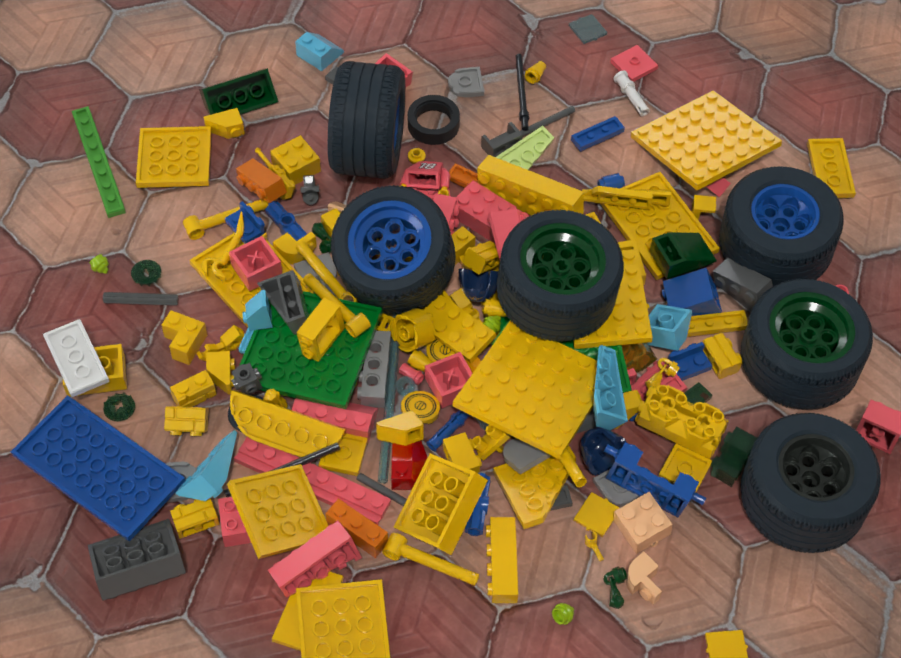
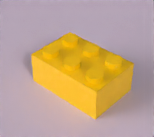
M122 344L94 347L109 378V382L79 395L127 389L126 361ZM63 380V387L65 389V392L68 396L71 397L67 389V386Z

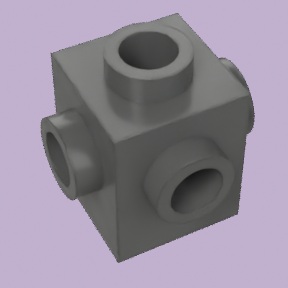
M250 363L242 364L231 371L234 376L232 383L236 390L240 389L242 393L250 395L263 388L259 381L262 377L257 367L253 369Z

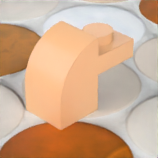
M643 551L630 564L626 584L632 595L639 590L642 598L654 605L660 599L662 593L651 581L656 575L659 566Z

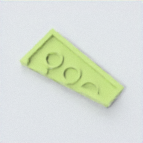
M541 126L499 154L496 158L529 170L553 142L554 137L544 126Z

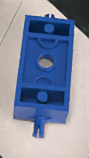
M625 442L623 447L618 450L607 444L604 452L613 456L615 462L606 479L637 494L639 497L650 492L661 509L679 518L691 499L701 505L704 504L706 497L696 493V487L699 482L694 480L692 476L680 472L674 483L671 484L667 479L658 477L647 468L637 465L643 454V451L639 450L637 446Z

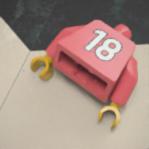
M419 161L405 169L400 185L403 187L441 188L438 194L449 196L447 189H449L450 174L446 168H443L442 162Z

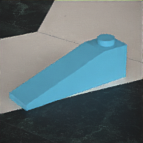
M601 345L598 349L593 409L596 426L612 430L627 422L628 419L616 352L612 348Z
M235 430L225 436L208 454V457L197 466V471L192 476H189L176 491L178 496L206 501L212 496L216 498L223 491L221 487L227 480L237 436Z

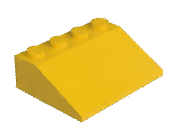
M430 453L396 520L394 528L452 555L488 480L475 471Z

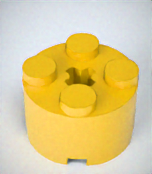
M415 308L395 316L396 318L390 324L391 336L394 341L399 343L400 346L398 347L402 351L411 352L435 340L432 323L433 317L430 313H426L421 309Z

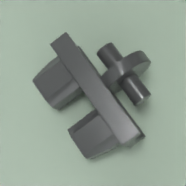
M314 175L303 176L304 185L300 186V190L303 193V201L312 205L318 200L319 184H315Z

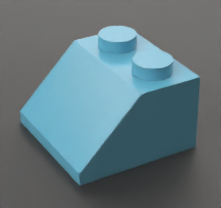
M306 32L295 41L297 56L320 71H323L344 53L342 48L315 33Z
M657 304L649 314L653 337L652 342L643 344L678 351L687 339L692 310Z

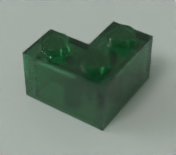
M737 426L733 432L729 431L720 450L722 454L720 457L715 456L710 465L713 467L711 476L732 487L745 468L757 437Z

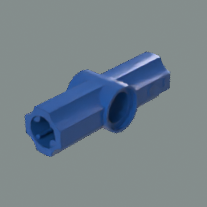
M273 201L268 204L265 212L280 228L282 235L288 232L296 241L307 235L295 221L294 215L287 212L279 202Z
M478 473L488 481L465 527V533L471 536L483 535L485 515L488 512V492L490 487V476H487L485 473Z

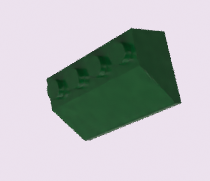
M268 68L199 89L209 115L238 108L239 113L243 114L279 102Z

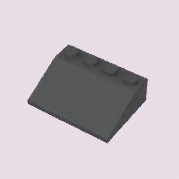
M169 519L143 527L130 542L121 535H117L88 545L94 576L102 601L186 573Z

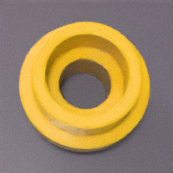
M414 148L408 152V159L412 164L425 160L426 154L420 148Z

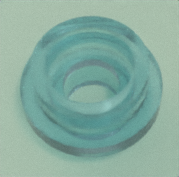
M401 377L396 383V390L400 395L406 396L408 393L414 392L415 382L410 377ZM406 383L409 385L407 390L404 389Z

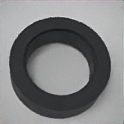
M426 95L420 97L408 109V130L412 137L421 143L428 145L446 143L452 140L459 131V108L452 100L444 96ZM435 110L447 114L450 122L440 129H428L421 126L417 118L426 111Z

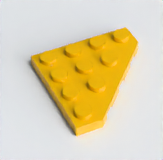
M568 446L567 449L576 462V456L570 446ZM554 456L549 457L522 474L516 472L507 463L493 468V473L523 529L544 523L569 476L560 459Z

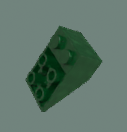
M668 232L652 238L650 253L666 279L717 262L700 233Z

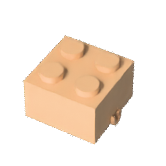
M650 492L614 511V523L636 554L650 546L652 548L657 546L658 541L671 535L673 524Z

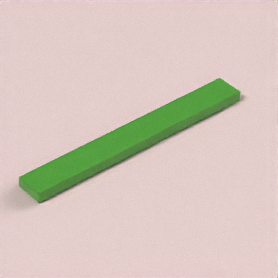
M89 106L73 110L72 115L107 216L111 218L125 214L126 211Z

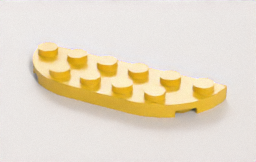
M236 390L231 391L230 410L238 425L237 427L247 437L259 443L303 457L336 442L339 443L346 429Z

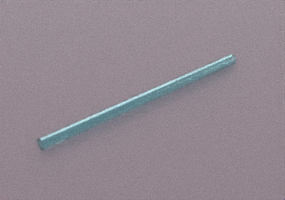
M392 337L383 420L394 416L400 349L398 346L400 345ZM381 441L378 482L381 484L388 482L391 443Z

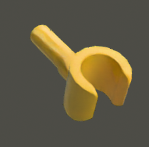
M593 531L592 540L588 539L587 535H585V545L594 550L599 562H601L604 558L597 545V533Z

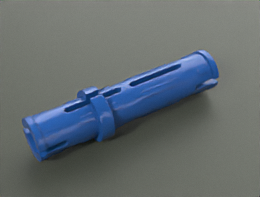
M461 410L453 413L450 416L451 419L426 442V445L435 452L443 444V439L450 437L459 427L461 428L471 415Z

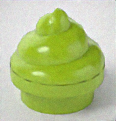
M102 254L97 255L89 262L94 272L107 274L109 263L108 259L103 257Z
M497 315L488 316L483 320V324L498 333L501 326V317Z
M557 604L552 611V616L558 624L566 625L573 619L574 608L568 604Z

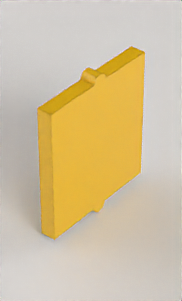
M591 492L573 521L585 527L587 531H594L597 535L603 537L614 521V511L618 510L619 507L610 503L607 498L603 499Z
M743 630L705 633L706 653L709 654V658H748V645H745Z

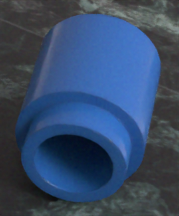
M616 173L601 177V179L597 180V184L604 187L622 188L625 186L623 176Z

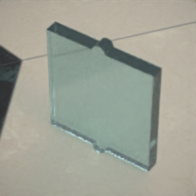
M592 14L583 18L579 17L578 20L568 25L583 44L593 40L596 41L598 38L607 35V31Z

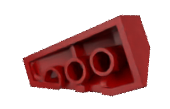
M422 440L406 446L392 443V490H412L428 458Z

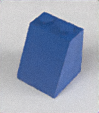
M707 268L663 281L664 289H662L664 299L667 300L668 304L666 306L692 310V316L722 313L717 287Z

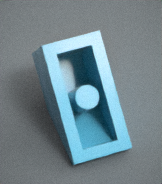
M261 290L245 304L246 312L242 313L243 322L248 324L249 331L273 328L272 311L266 291Z

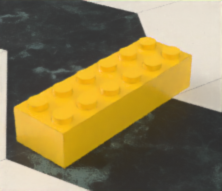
M488 155L477 167L478 184L513 204L522 212L533 215L548 210H569L584 214L583 191L491 155Z

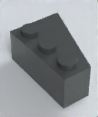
M729 258L713 270L715 284L749 311H752L754 304L760 296L773 287L772 279L745 266L743 267Z
M291 270L258 282L257 284L260 289L266 291L268 300L292 333L297 334L296 332L307 320L309 314L301 283L295 272Z

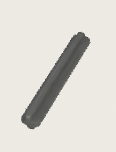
M103 293L104 303L178 305L179 301L177 294Z

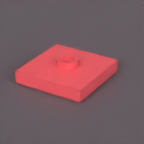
M638 45L612 57L610 61L619 72L625 70L628 73L629 79L633 82L658 69V64Z

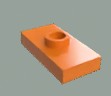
M455 163L449 170L450 181L464 188L473 180L478 183V174Z

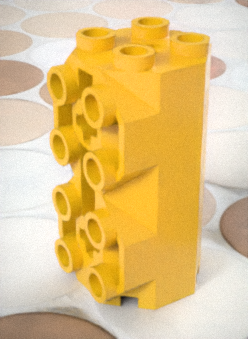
M669 385L650 386L646 394V400H642L638 407V414L635 419L637 424L711 459L729 422L724 419L723 412L707 403H690L682 391Z

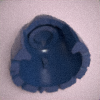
M458 269L462 290L471 301L485 302L486 299H490L497 291L498 271H486L478 275L472 270Z
M593 428L587 430L580 443L582 458L587 469L593 475H600L611 469L615 460L613 456L604 452L607 444L619 450L627 441L621 435L607 429Z

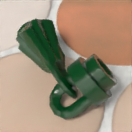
M314 223L312 232L322 240L319 245L320 251L331 254L332 238L326 232L323 223Z
M618 566L613 568L603 578L606 585H611L609 607L615 609L624 606V599L616 587V583H624L627 579L624 567L620 568Z

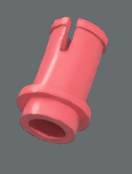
M403 363L399 368L400 371L398 373L411 380V383L414 385H419L424 379L421 370L417 371L407 363Z

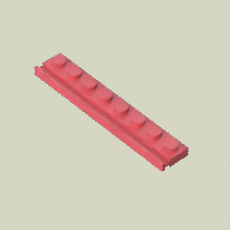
M246 437L237 455L234 456V462L258 473L268 472L299 459L295 455L259 443L249 437ZM308 463L302 466L316 499L332 506L339 498L379 525L380 520L391 504L390 498L315 464Z

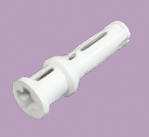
M625 70L618 72L613 80L619 84L621 92L628 96L640 116H646L650 109L636 91L635 83L629 79L628 73Z

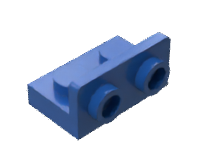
M242 201L239 203L240 209L227 216L225 222L236 233L242 211L244 233L241 240L246 244L264 234L265 224L260 217L254 214L253 209Z
M703 342L693 343L685 349L675 350L669 354L668 359L672 362L675 361L678 363L677 366L680 367L676 374L682 381L712 369V364L703 351L705 346Z

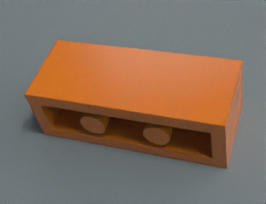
M254 158L236 168L237 180L240 185L246 186L250 192H254L260 199H264L268 203L287 193L283 179Z
M339 498L325 513L328 525L339 521L351 536L354 544L374 558H377L388 541V532Z

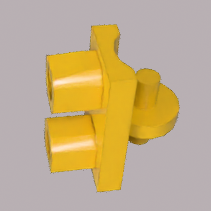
M488 425L485 430L487 433L485 436L474 437L471 442L480 459L484 461L496 450L502 453L503 444L510 438L507 433Z

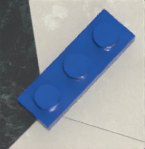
M614 116L571 135V141L581 152L623 133L625 127Z

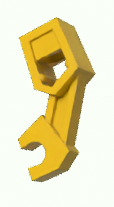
M462 288L449 295L458 307L483 323L479 318L480 315L471 309L473 307L472 303L466 297Z
M233 325L220 337V343L216 345L206 344L204 346L206 350L204 352L198 351L196 354L199 359L206 361V352L236 350L240 346L245 333L241 328Z

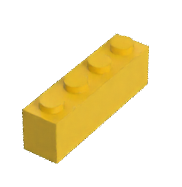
M490 517V525H486V538L490 537V544H486V556L490 557L491 563H487V576H491V583H487V594L492 596V603H517L518 572L515 517Z

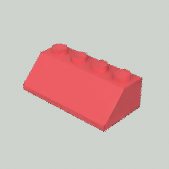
M515 208L488 213L499 260L508 234L518 223L529 217L526 212Z
M298 398L295 399L292 407L293 411L346 429V434L368 438V443L378 412V408L350 402L347 409H341Z

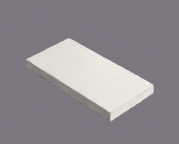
M80 319L43 334L71 397L109 382V378Z

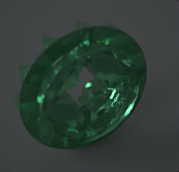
M142 260L133 266L131 270L132 279L141 286L144 284L150 286L151 283H157V279L161 278V267L153 260ZM145 269H147L149 273L148 277L144 275Z
M124 392L122 394L115 393L111 397L108 396L107 401L104 402L103 411L105 416L112 421H124L134 413L135 402L131 395L128 396ZM122 402L123 407H119L116 411L115 405Z

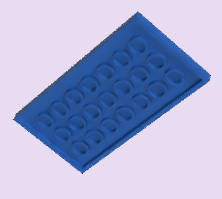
M68 395L10 451L12 456L129 542L186 481L185 477Z

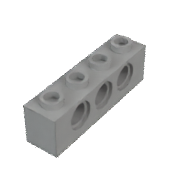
M375 331L363 363L364 368L359 374V382H362V387H358L357 399H361V405L385 408L391 331Z

